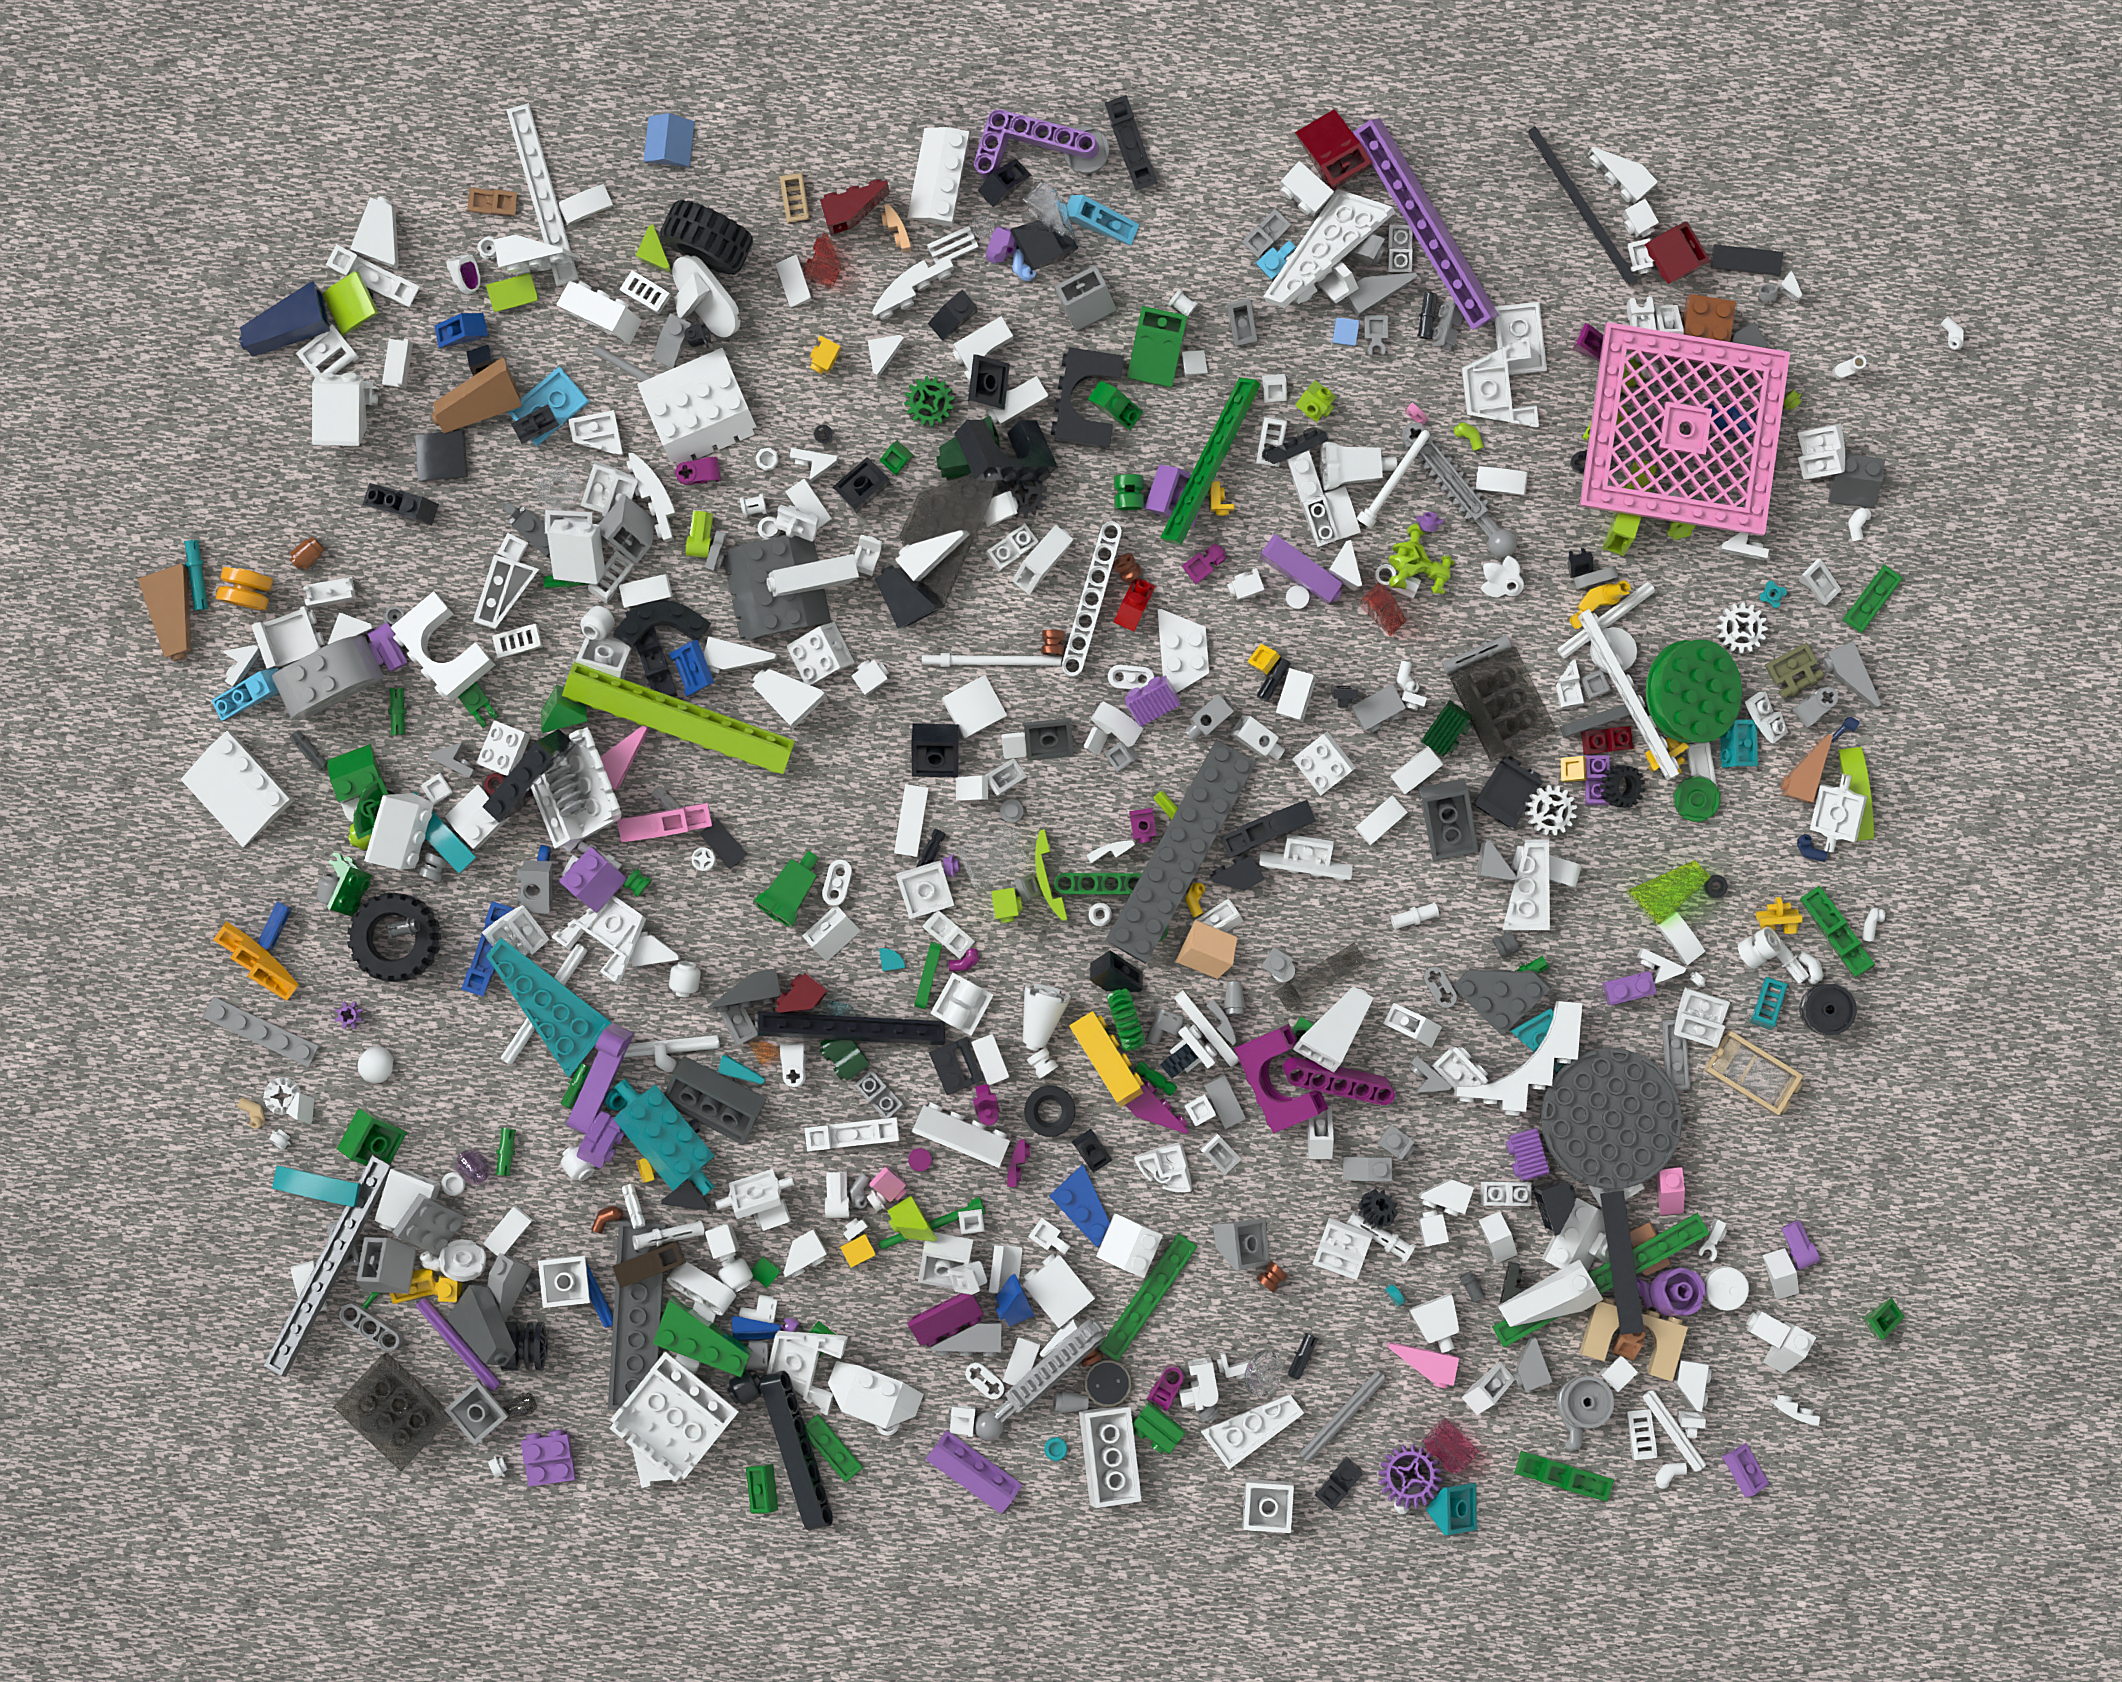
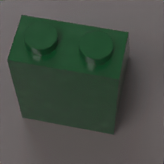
M987 416L982 420H985L996 445L1000 448L996 426L992 417ZM956 436L939 447L940 455L936 456L937 466L941 470L942 478H946L949 485L977 481L970 470Z

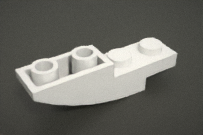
M947 258L929 268L925 260L901 274L885 290L872 311L874 318L880 317L881 320H884L894 314L893 310L899 307L903 310L914 304L913 300L917 299L914 292L915 289L922 291L931 285V281L937 278L941 281L951 276V271L954 268L950 259Z
M1309 450L1286 459L1293 478V484L1317 547L1339 540Z
M629 453L630 460L626 462L630 475L634 474L635 478L638 479L635 488L636 496H641L643 501L652 500L648 504L652 516L656 515L658 524L655 525L658 538H663L665 543L673 541L674 537L668 518L677 514L668 492L652 469L637 455Z

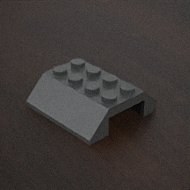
M785 535L743 544L727 550V555L724 556V566L726 573H732V576L727 577L730 594L737 597L732 600L735 617H741L742 620L737 622L740 638H745L746 641L762 639L764 638L763 636L832 623L825 589L774 597L773 592H770L767 586L768 574L773 570L817 562L818 557L814 540L812 542L796 535L792 538Z

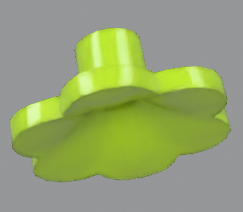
M1672 522L1667 530V534L1674 540L1688 537L1692 534V530L1696 525Z

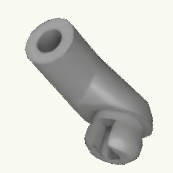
M862 1172L849 1189L851 1202L859 1209L867 1205L864 1188L871 1180Z
M1562 1421L1570 1432L1569 1439L1565 1442L1566 1449L1570 1452L1579 1450L1582 1446L1583 1430L1572 1427Z

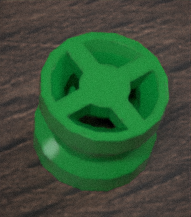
M637 868L627 878L623 886L626 889H631L638 898L652 882V879L644 877L641 870Z

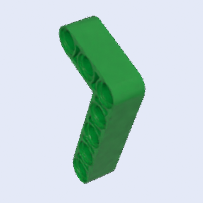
M1061 873L1055 878L1054 886L1057 892L1067 895H1130L1133 890L1128 887V881L1131 878L1139 879L1142 873ZM1062 877H1067L1071 880L1072 884L1068 890H1061L1058 887V881ZM1089 877L1094 880L1095 886L1092 890L1082 888L1081 881L1084 878ZM1110 877L1118 881V887L1113 891L1106 889L1104 884L1105 880ZM1169 923L1164 931L1163 936L1160 938L1159 941H1162L1167 937Z

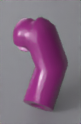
M975 948L967 949L964 959L949 960V972L970 970L979 962L978 950Z

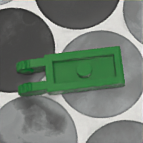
M477 682L458 696L462 704L474 716L482 728L486 727L487 724L477 711L481 707L485 706L488 714L494 720L499 717Z

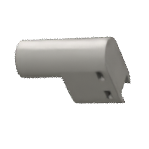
M1158 1008L1145 1041L1159 1046L1164 1031L1179 1036L1178 1032L1183 1026L1182 1021L1184 1018Z
M749 1340V1348L753 1351L746 1370H768V1342H764V1340Z

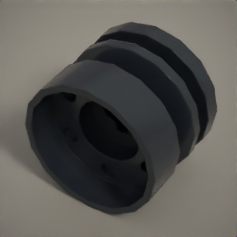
M504 1322L516 1351L505 1366H500L501 1370L519 1371L521 1361H524L526 1371H532L533 1362L536 1371H543L548 1355V1336L545 1323L537 1322L534 1332L533 1322H528L525 1332H522L520 1322Z

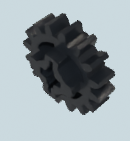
M1001 480L1004 486H998L997 490L1001 491L1002 494L1011 491L1012 497H1015L1017 503L1020 504L1015 518L1018 519L1019 515L1023 514L1024 518L1027 519L1029 512L1034 516L1036 515V507L1043 509L1040 501L1047 500V497L1042 495V493L1047 491V487H1041L1040 485L1044 481L1030 480L1035 486H1029L1024 481L1016 480L1014 488L1007 491L1008 486L1014 480ZM1020 483L1024 491L1029 492L1025 494V503L1022 502L1020 495L1015 494L1019 492ZM1037 496L1036 501L1031 506H1028L1031 497Z

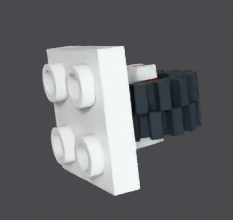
M1188 1022L1178 1032L1183 1040L1170 1049L1171 1055L1160 1066L1173 1079L1183 1070L1189 1072L1201 1061L1207 1068L1211 1067L1218 1059L1216 1056L1218 1052L1210 1042L1206 1044L1203 1041L1201 1030L1195 1024L1191 1026Z

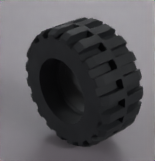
M678 200L673 203L660 230L661 240L675 252L680 253L682 256H696L705 263L708 269L728 275H735L740 272L753 245L751 233L745 230L742 225L737 224L736 221L729 219L722 213L688 200Z
M383 893L380 896L368 899L366 904H362L358 908V913L356 915L353 914L350 920L353 923L351 928L348 927L347 932L350 935V941H347L348 948L352 950V959L357 961L358 967L363 972H367L369 976L387 982L408 981L414 979L417 975L423 974L426 971L425 969L435 961L433 958L440 950V947H438L439 940H441V933L438 931L440 925L433 916L434 912L423 901L407 894ZM392 915L402 916L406 919L408 917L416 918L420 924V931L416 932L415 944L408 955L393 960L385 958L376 950L373 934L375 927L382 919Z

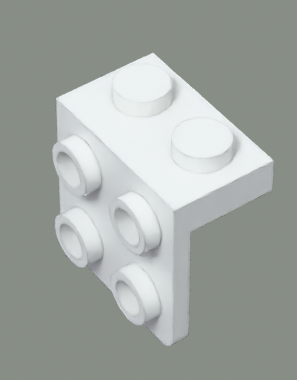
M1451 1046L1432 1065L1454 1090L1455 1086H1476L1488 1082L1485 1077L1488 1073L1479 1064L1473 1065L1469 1061L1471 1058L1470 1054L1462 1047Z

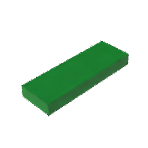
M1884 564L1842 621L1861 634L1903 578Z
M819 1414L805 1424L810 1442L845 1483L863 1469L861 1463Z

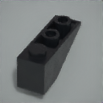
M369 483L363 501L365 506L430 526L433 524L439 506L438 503L422 496Z

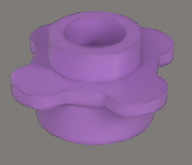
M1425 512L1423 516L1416 517V521L1420 522V528L1424 531L1438 530V525L1444 523V520L1438 518L1434 512Z
M954 854L943 858L945 876L951 875L956 877V873L960 872L959 859H955Z

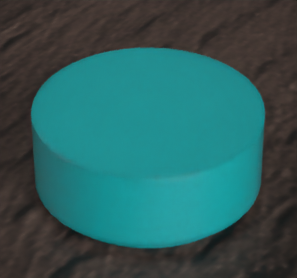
M1390 1284L1384 1289L1397 1307L1405 1303L1404 1296L1395 1285Z
M1051 1437L1046 1441L1044 1452L1050 1460L1059 1461L1067 1454V1444L1062 1438Z

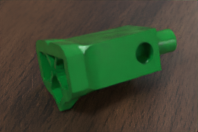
M807 851L800 863L791 859L771 886L753 900V904L773 920L792 929L797 920V911L816 880L817 875L811 872L819 858L812 852Z

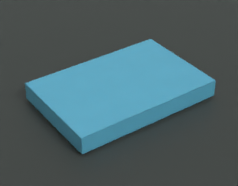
M559 366L521 398L522 407L508 411V413L517 421L547 404L549 405L560 426L533 439L532 442L538 446L565 424L568 419H571L590 403V401Z

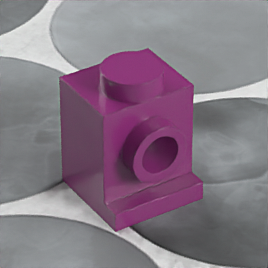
M1153 808L1129 811L1133 840L1138 839L1139 843L1152 842V837L1157 836ZM1140 822H1146L1148 824V828L1146 830H1141L1139 828Z

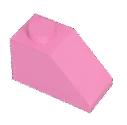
M888 1165L869 1183L872 1188L889 1202L893 1199L898 1202L907 1192L904 1189L907 1183Z
M1679 1166L1663 1168L1656 1174L1660 1215L1684 1213L1685 1187L1683 1169Z

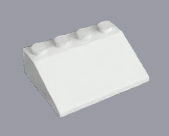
M226 731L209 746L181 778L182 782L243 848L295 801L237 736L230 731Z

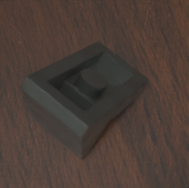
M1508 1261L1499 1305L1526 1290L1515 1287L1516 1282L1520 1283L1523 1272L1522 1269H1519L1520 1264Z

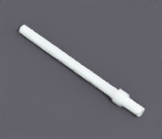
M941 653L940 655H922V664L940 665V667H950V665L1061 666V656H967Z

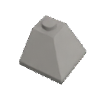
M1265 1218L1213 1224L1216 1249L1235 1270H1244L1269 1264L1270 1257Z

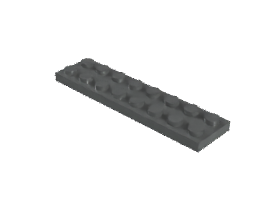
M619 1221L616 1265L658 1249L656 1246L635 1250L632 1239L633 1235L649 1233L656 1228L659 1230L666 1229L667 1223L645 1222L644 1227L634 1229L631 1221ZM664 1272L620 1288L617 1278L615 1279L608 1396L609 1410H618L659 1360V1346L654 1345L653 1342L661 1323Z

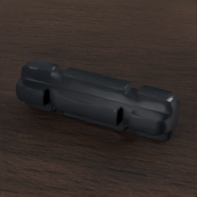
M939 829L933 830L932 839L928 841L921 855L923 858L919 860L916 868L934 861L941 846L939 844L943 842L946 836L943 831Z

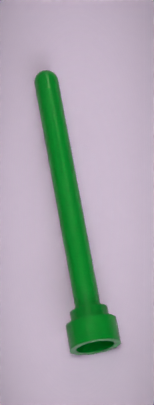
M979 1196L971 1199V1202L967 1204L968 1206L931 1220L928 1223L932 1230L959 1220L958 1212L982 1209V1214L984 1215L986 1210L982 1206L983 1202ZM899 1233L881 1240L879 1248L886 1249L909 1239H905Z

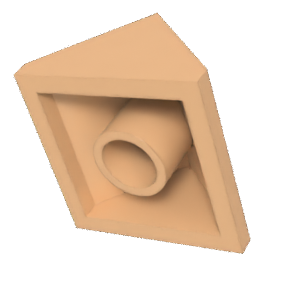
M1195 919L1176 962L1218 979L1233 965L1237 936Z

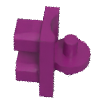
M989 1084L976 1086L977 1098L973 1099V1104L977 1117L983 1125L991 1126L998 1121V1112H1000L996 1094L991 1093Z

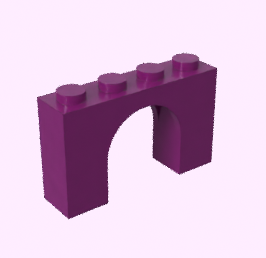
M1286 1024L1234 1048L1239 1058V1063L1245 1071L1246 1080L1251 1085L1256 1095V1102L1262 1108L1266 1123L1271 1128L1273 1134L1319 1115L1328 1109L1322 1093L1319 1091L1311 1090L1300 1096L1288 1097L1279 1093L1270 1081L1269 1065L1276 1055L1294 1048L1297 1043L1290 1024Z

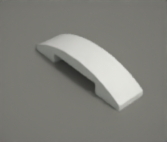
M337 244L326 263V266L344 276H348L355 271L359 272L367 288L409 308L420 286L358 257V255Z
M897 1117L805 1128L807 1151L900 1141Z

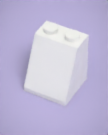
M330 372L317 374L312 383V445L359 446L367 429L363 375H356L355 373L333 375Z
M768 669L766 672L761 670L753 678L755 682L752 686L793 729L827 698L822 690L771 669Z
M400 1167L390 1169L374 1221L380 1223L379 1227L392 1231L419 1193L436 1201L441 1183Z

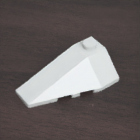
M1578 1259L1500 1304L1498 1307L1509 1326L1512 1327L1581 1312L1600 1302L1603 1298L1582 1262Z

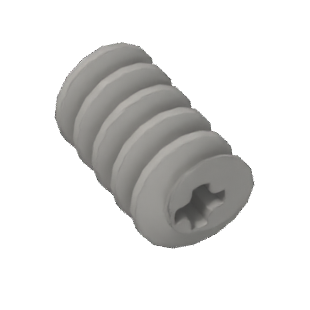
M572 764L557 767L547 773L549 775L546 777V781L552 783L549 786L550 791L555 792L553 799L559 800L556 803V807L562 809L559 812L560 817L573 816L586 810V808L581 807L586 802V799H578V796L583 791H575L574 789L580 783L571 781L576 776V773H568V770L573 767Z

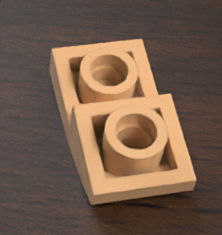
M889 204L884 205L885 212H881L883 226H888L889 232L898 230L899 233H894L896 247H901L902 253L911 251L909 238L902 221Z

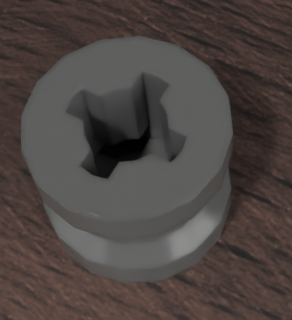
M1510 930L1506 931L1501 937L1492 938L1502 959L1506 958L1511 952L1516 953L1520 951Z

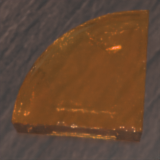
M758 1041L749 1044L760 1065L780 1055V1051L770 1043Z

